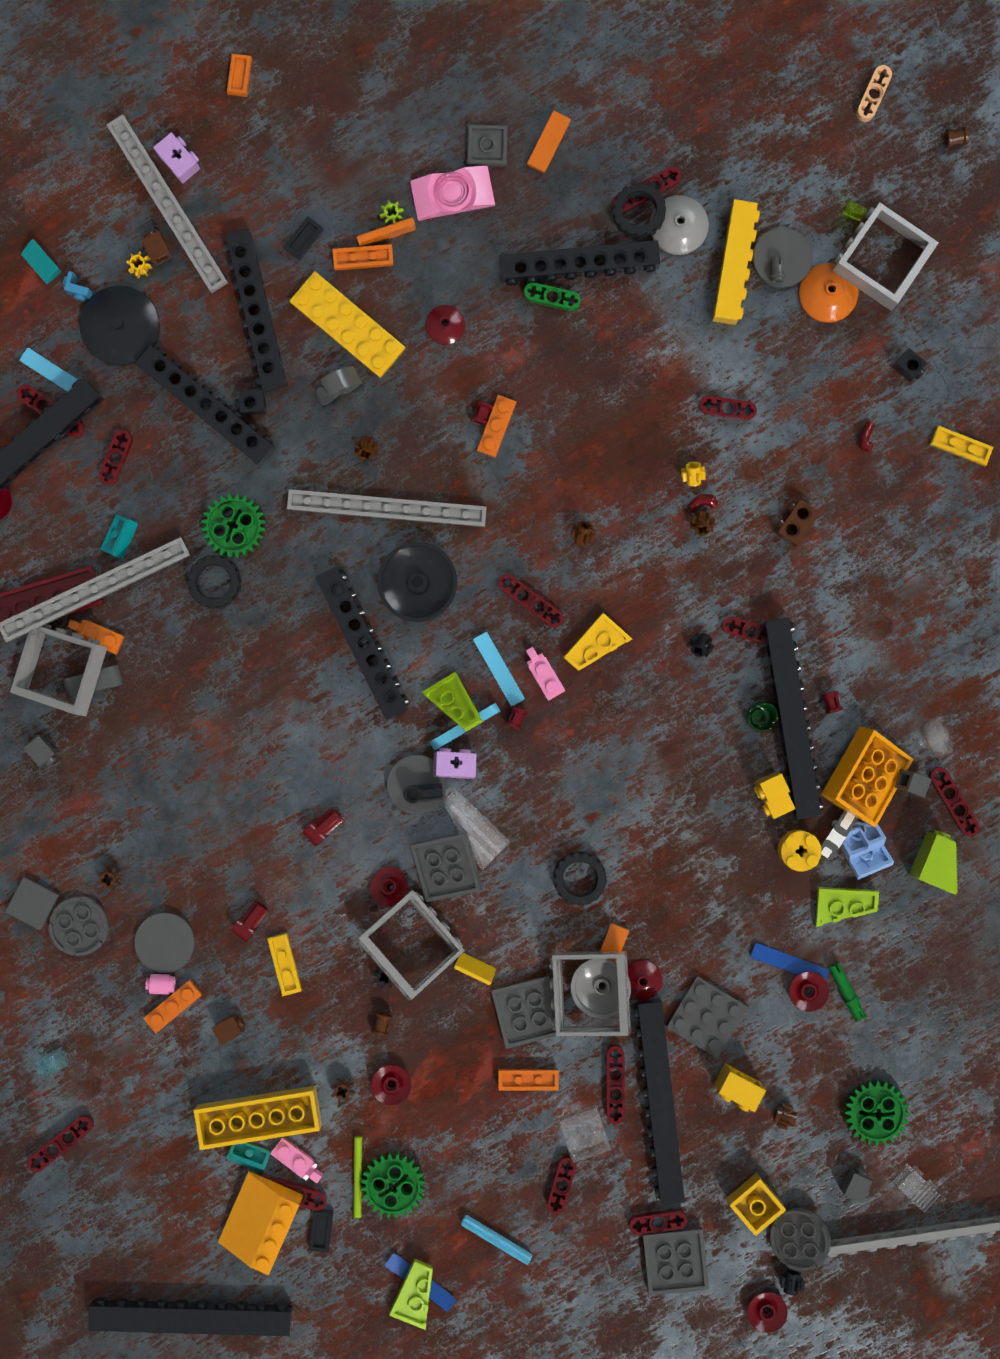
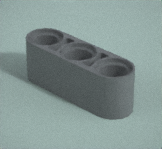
M118 665L100 670L94 693L123 685ZM84 674L62 680L67 699L77 697Z

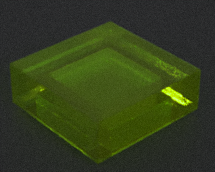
M849 201L843 213L861 221L868 208Z

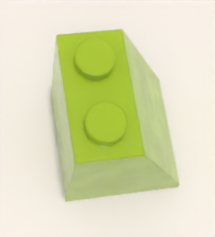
M934 830L933 833L927 831L909 875L956 895L958 891L956 842L950 840V835L941 831Z

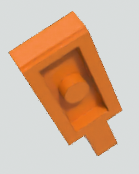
M70 619L67 626L77 631V634L83 635V640L88 641L89 638L101 641L100 645L107 647V651L116 655L125 636L89 620L83 619L79 623Z

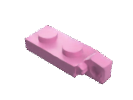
M533 647L527 649L526 652L531 659L527 661L528 668L547 700L549 701L563 693L565 689L546 657L542 653L537 655Z
M285 1137L281 1138L270 1153L305 1180L309 1177L318 1183L322 1178L323 1173L316 1169L317 1164L314 1162L315 1160Z

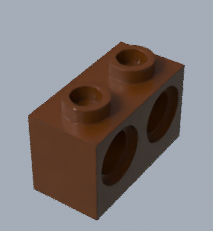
M801 499L797 503L792 502L787 509L789 514L786 519L781 518L775 527L778 529L775 534L793 547L799 545L820 514L819 511ZM798 509H802L806 512L805 519H800L798 517ZM788 525L795 529V534L792 536L786 532Z

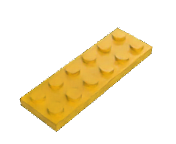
M315 271L289 301L380 379L406 349L404 345Z

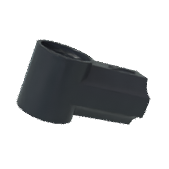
M442 783L408 786L404 790V799L409 803L443 801ZM409 789H416L418 791V797L415 800L407 798V791Z

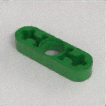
M535 282L527 284L524 289L526 300L532 303L566 311H575L580 306V296L574 291ZM535 288L537 293L542 294V290H545L543 300L540 299L541 295L539 294L531 297L528 291ZM549 292H555L558 295V299L555 302L547 300L546 296ZM561 294H564V299L570 300V297H574V301L577 303L569 306V302L563 300V304H559Z

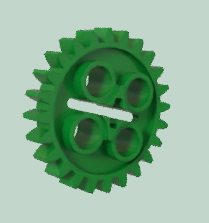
M230 493L228 494V499L221 495V502L214 499L215 506H207L210 513H203L207 516V520H201L202 523L206 524V527L201 528V530L207 532L203 538L210 539L207 545H215L213 548L214 552L221 549V556H224L227 552L228 558H231L233 553H235L236 558H240V552L247 556L248 549L255 552L253 545L260 547L257 540H264L260 533L266 532V529L261 527V525L266 524V521L260 520L264 513H257L261 507L259 505L253 507L254 500L247 503V496L240 500L239 494H236L235 499H233ZM232 508L233 515L230 518H225L224 511ZM242 510L241 514L238 516L237 519L238 511ZM251 516V523L247 526L243 525V518ZM236 522L238 528H233L232 530L230 524H234ZM220 526H224L226 530L222 536H218L216 533ZM243 534V542L236 544V535ZM230 535V541L226 542V539Z
M875 1079L874 1085L867 1080V1086L859 1083L860 1090L853 1088L855 1095L848 1094L851 1102H845L849 1109L843 1110L845 1114L849 1115L844 1120L850 1123L847 1127L849 1130H853L852 1134L855 1137L859 1135L858 1139L861 1142L866 1138L868 1145L873 1140L876 1146L879 1145V1141L886 1145V1139L894 1142V1135L900 1138L901 1136L898 1131H906L902 1125L909 1124L905 1116L910 1115L908 1111L904 1110L909 1105L903 1103L906 1097L904 1095L900 1096L901 1091L899 1089L894 1090L895 1086L892 1083L888 1086L885 1080L880 1085L877 1079ZM870 1098V1105L863 1106V1101ZM891 1099L890 1105L883 1107L884 1100ZM877 1109H879L881 1112H878L875 1116L873 1113H876ZM865 1119H871L868 1126H862ZM890 1119V1124L887 1127H883V1121Z
M389 1151L387 1158L383 1153L381 1154V1160L375 1157L373 1159L375 1165L368 1163L367 1167L369 1170H364L363 1172L366 1177L361 1179V1183L366 1185L361 1186V1191L366 1192L363 1194V1199L369 1198L367 1206L374 1205L372 1212L379 1209V1216H382L385 1212L387 1213V1219H389L392 1213L397 1219L400 1212L405 1217L406 1210L412 1213L413 1206L419 1207L418 1200H423L421 1193L425 1192L426 1189L421 1185L426 1183V1179L421 1178L424 1175V1171L418 1172L420 1164L413 1165L414 1158L408 1161L407 1154L401 1158L400 1152H397L396 1157H393L392 1152ZM397 1167L401 1173L398 1175L392 1174L390 1169ZM403 1175H408V1177H405L402 1180H400ZM381 1179L385 1184L379 1187L374 1181ZM390 1182H391L392 1184H395L396 1182H398V1183H397V1187L395 1188V1186H392V1187L389 1188ZM408 1183L413 1188L410 1191H406L402 1185ZM386 1191L385 1194L379 1196V1193ZM392 1195L396 1198V1201L390 1203L386 1197Z

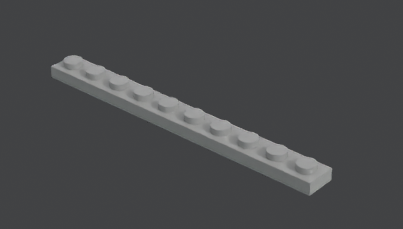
M122 114L106 124L210 292L214 293L228 284L125 116Z
M289 489L287 510L476 527H485L487 509L485 506Z
M182 538L175 539L0 622V632L5 642L8 643L187 558L190 554Z
M1000 1215L831 1240L830 1252L827 1257L833 1258L842 1253L853 1255L863 1250L874 1252L877 1251V1248L883 1247L894 1249L897 1248V1245L904 1244L906 1246H914L918 1242L935 1243L938 1239L955 1240L959 1236L975 1237L976 1234L980 1233L995 1234L996 1231H1000Z

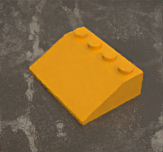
M860 726L821 795L833 804L876 828L897 790L895 785L901 769L908 770L914 759L877 731Z
M248 1171L218 1243L250 1268L269 1275L301 1203L303 1194Z

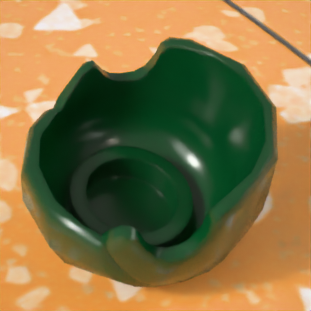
M766 702L753 704L746 714L747 724L753 730L759 732L772 729L774 723L779 719L778 710L772 704Z

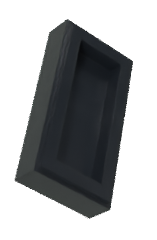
M307 217L286 243L284 249L300 261L324 229L310 217Z
M313 1210L309 1250L329 1253L333 1210Z

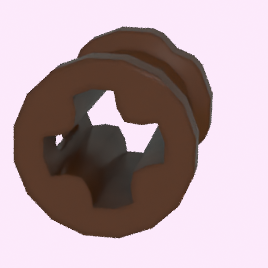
M966 126L959 130L951 131L946 129L944 132V143L947 148L955 144L967 145L969 142V132Z
M376 1012V1021L374 1028L371 1029V1033L387 1037L389 1022L393 1016L384 1012Z

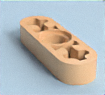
M886 65L876 68L858 106L856 116L862 122H868L874 117L891 80L892 71ZM881 72L885 73L881 84H878ZM876 89L879 92V97L871 98L869 90ZM867 104H872L868 110L869 113L867 114V116L864 115L863 110L866 108Z

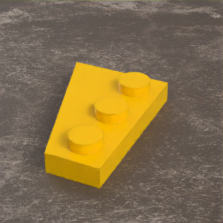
M601 613L563 658L579 671L605 654L617 649V647L629 642L632 638L608 616Z

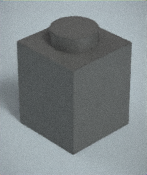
M38 735L23 748L39 767L50 766L56 761L55 756L59 754L44 735Z
M901 769L895 788L925 798L932 779Z
M850 1168L840 1190L845 1196L863 1204L873 1181L869 1178V1173L860 1168H857V1170Z

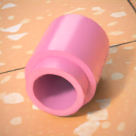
M151 974L150 978H146V990H149V994L169 995V993L175 992V976L170 974Z

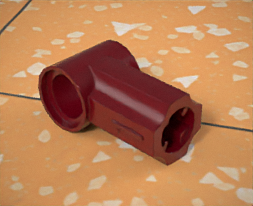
M331 808L302 833L316 847L344 820L334 808Z
M255 900L245 915L241 916L231 931L247 943L269 910L262 903Z

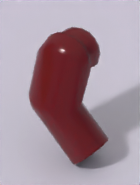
M870 421L865 423L860 434L859 448L866 452H870L873 448V443L868 440L875 424Z
M699 494L687 506L692 512H695L701 505H708L711 509L715 508L718 505V501L713 494Z

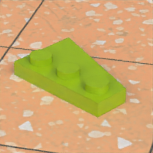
M456 672L422 691L430 701L466 732L483 722Z
M818 887L815 926L820 927L826 923H835L845 918L877 912L879 891Z
M414 1258L391 1306L389 1316L426 1330L433 1272L432 1265Z

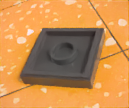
M468 124L467 166L507 167L508 125Z
M24 876L5 912L38 930H42L60 894Z

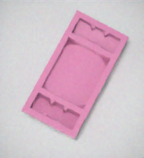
M488 166L464 167L453 172L430 174L410 181L418 221L495 206Z

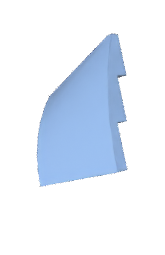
M838 820L832 821L833 828L838 822ZM856 821L841 845V849L857 879L892 866L894 863L884 846L886 836L878 824L874 828L865 822Z

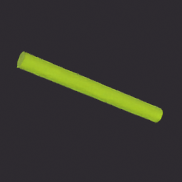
M355 1136L353 1217L361 1218L362 1136Z

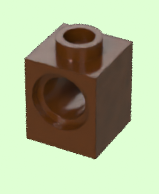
M159 231L149 232L145 235V238L141 239L155 266L173 258Z
M234 1013L216 1023L212 1030L219 1043L223 1045L245 1031V1022L241 1016H237Z

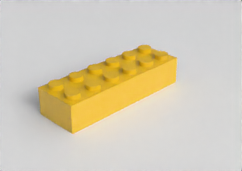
M316 1085L198 1104L194 1109L200 1150L320 1131L322 1126Z

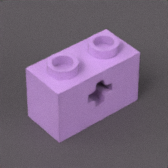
M171 132L153 148L183 184L200 170L197 164L199 159L192 151L188 152L184 148L187 145L180 136L175 137Z
M439 748V751L435 752L433 756V777L476 778V754L471 753V750L459 749V753L451 752L449 748ZM454 759L455 762H459V765L455 768L453 764H450Z

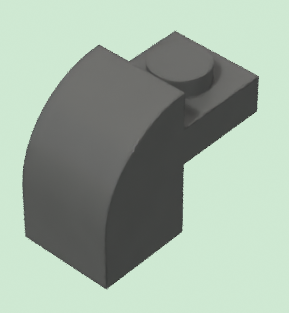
M350 366L326 375L320 379L321 382L313 389L323 406L339 395L350 393L361 385L362 382L354 367Z

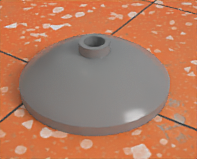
M676 195L664 199L666 206L665 220L662 223V227L651 236L652 239L658 240L659 248L669 254L685 255L695 251L702 245L708 233L709 221L706 211L699 202L688 196ZM654 208L651 214L650 222L656 214V208ZM677 219H683L684 223L679 224Z
M590 959L579 966L574 973L571 981L572 997L578 1008L585 1014L603 1019L613 1017L619 1013L617 962L611 959ZM628 976L629 998H630V995H631V983H630V979H629V976ZM601 982L606 984L605 989L600 988L599 984Z

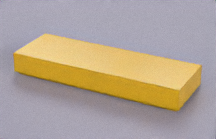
M939 425L936 426L929 444L982 466L987 465L993 450V446Z
M288 933L268 937L267 940L282 996L301 992L302 987Z

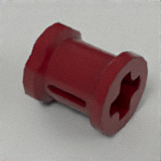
M477 400V407L470 420L486 426L489 411L493 409V406Z
M838 690L821 695L826 704V714L843 710L838 699Z
M512 705L511 714L508 721H505L504 724L521 730L520 725L528 712Z

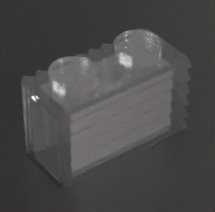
M907 1163L891 1181L925 1213L940 1197L937 1191L939 1187L931 1179L926 1181L922 1177L924 1173L916 1165L911 1167Z

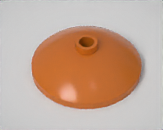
M824 263L813 267L799 286V301L803 310L811 318L819 322L833 323L844 319L854 309L858 300V288L833 272L837 265L834 263ZM828 287H833L834 292H829Z

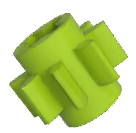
M388 200L386 206L381 205V210L384 213L380 214V218H386V226L389 223L393 224L403 220L400 214L404 213V209H398V201L393 204ZM393 211H395L396 215L392 214L391 216H389L388 213H393Z

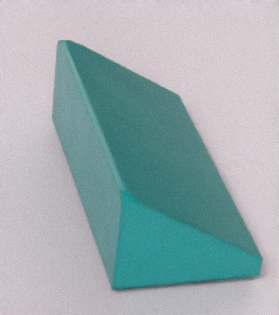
M34 239L28 243L21 253L46 284H49L62 272Z
M116 514L100 550L123 559L138 523Z
M249 1142L231 1145L226 1159L264 1173L272 1151Z

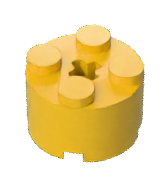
M791 830L780 839L777 852L780 860L787 867L795 871H808L818 865L821 858V845L818 839L811 833L803 830ZM799 846L803 848V851L800 852V855L795 852L799 849Z

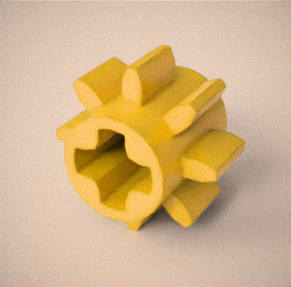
M139 251L138 255L131 253L130 261H126L131 266L128 269L130 274L135 272L137 278H140V275L143 274L148 276V269H152V266L147 263L150 261V258L148 256L143 258L141 251Z
M699 462L687 463L686 468H681L682 481L686 482L688 486L700 485L701 480L706 479L705 467L701 466Z

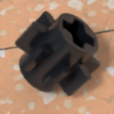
M696 633L688 643L692 646L690 651L697 657H708L715 645L711 644L713 639L706 633Z
M378 966L380 971L373 972V975L377 976L374 983L379 982L381 989H383L384 985H388L391 988V980L389 977L388 980L381 978L383 971Z
M787 1270L785 1275H780L779 1284L781 1288H784V1293L796 1296L799 1290L804 1291L805 1281L804 1278H801V1273Z

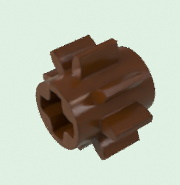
M362 436L360 441H355L354 454H358V457L362 460H371L372 456L378 455L379 443L375 442L370 436Z
M700 511L696 515H692L690 529H695V534L705 536L709 532H713L715 518H710V513L706 511Z
M581 521L578 525H573L571 538L574 539L577 545L587 546L589 542H594L596 529H592L593 526L589 522Z
M105 867V873H98L100 880L96 883H100L103 886L102 890L109 887L112 892L115 890L114 885L121 886L119 878L123 875H118L116 872L117 868L110 871L109 867ZM108 876L112 877L113 881H107L106 878Z
M348 1077L342 1081L337 1078V1085L332 1084L330 1087L334 1090L331 1097L336 1096L338 1103L344 1099L346 1102H349V1095L354 1096L355 1091L351 1090L354 1083H349L347 1081ZM340 1086L343 1089H347L345 1094L343 1091L339 1092Z
M783 1103L782 1108L778 1106L775 1108L773 1121L777 1122L776 1126L778 1128L787 1130L788 1126L794 1127L797 1112L793 1111L794 1108L791 1105Z

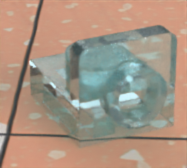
M62 1046L35 1061L36 1071L40 1076L42 1075L43 1079L70 1065Z

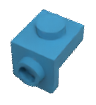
M69 271L63 280L64 290L76 300L83 302L85 299L89 300L94 293L87 287L76 285L77 275Z

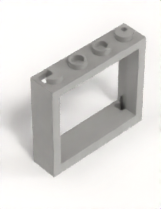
M879 202L875 209L871 207L865 215V218H867L865 224L861 222L855 230L857 234L855 239L851 237L844 246L847 249L844 254L840 252L834 262L837 265L833 272L892 311L900 302L939 242ZM876 217L923 249L894 294L847 262Z
M49 624L29 632L10 693L75 715L86 716L107 647L100 645L101 641L89 638L88 641L83 640L84 636L77 633H72V636L68 635V630L56 627V630H52V625ZM46 634L91 649L75 704L29 689Z
M413 890L408 892L401 901L390 908L356 939L408 1000H412L465 951L460 940L449 933L450 928L443 921L440 922L436 918L437 913L433 908L427 907L423 903L424 898ZM408 901L411 902L453 951L413 988L369 939V936Z
M627 951L555 952L552 958H550L549 967L550 970H553L550 988L554 990L551 1008L555 1010V1018L552 1019L553 1030H556V1036H629L631 1025ZM617 959L620 1026H565L562 960Z

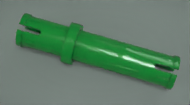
M840 962L830 965L828 969L845 999V1006L849 1007L855 1022L861 1021L862 1017L865 1019L867 1015L859 1003L860 998L855 995Z

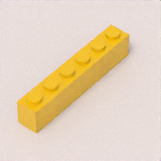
M734 199L731 205L712 319L714 322L736 325L738 319L742 320L744 308L741 307V301L745 300L747 293L744 283L748 281L750 269L747 268L748 261H751L753 257V249H750L751 242H755L757 230H754V223H758L760 210H757L758 203Z

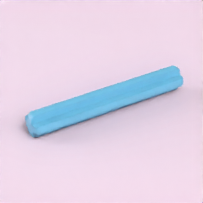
M468 1215L463 1217L461 1221L463 1227L524 1264H529L532 1259L531 1253Z

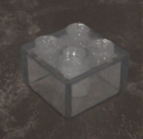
M597 1106L559 1119L573 1163L611 1150Z

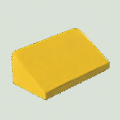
M465 953L458 957L454 966L456 970L487 985H491L496 972L495 967Z

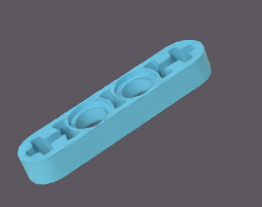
M494 703L479 712V715L485 721L501 710ZM457 725L429 743L435 751L466 731Z

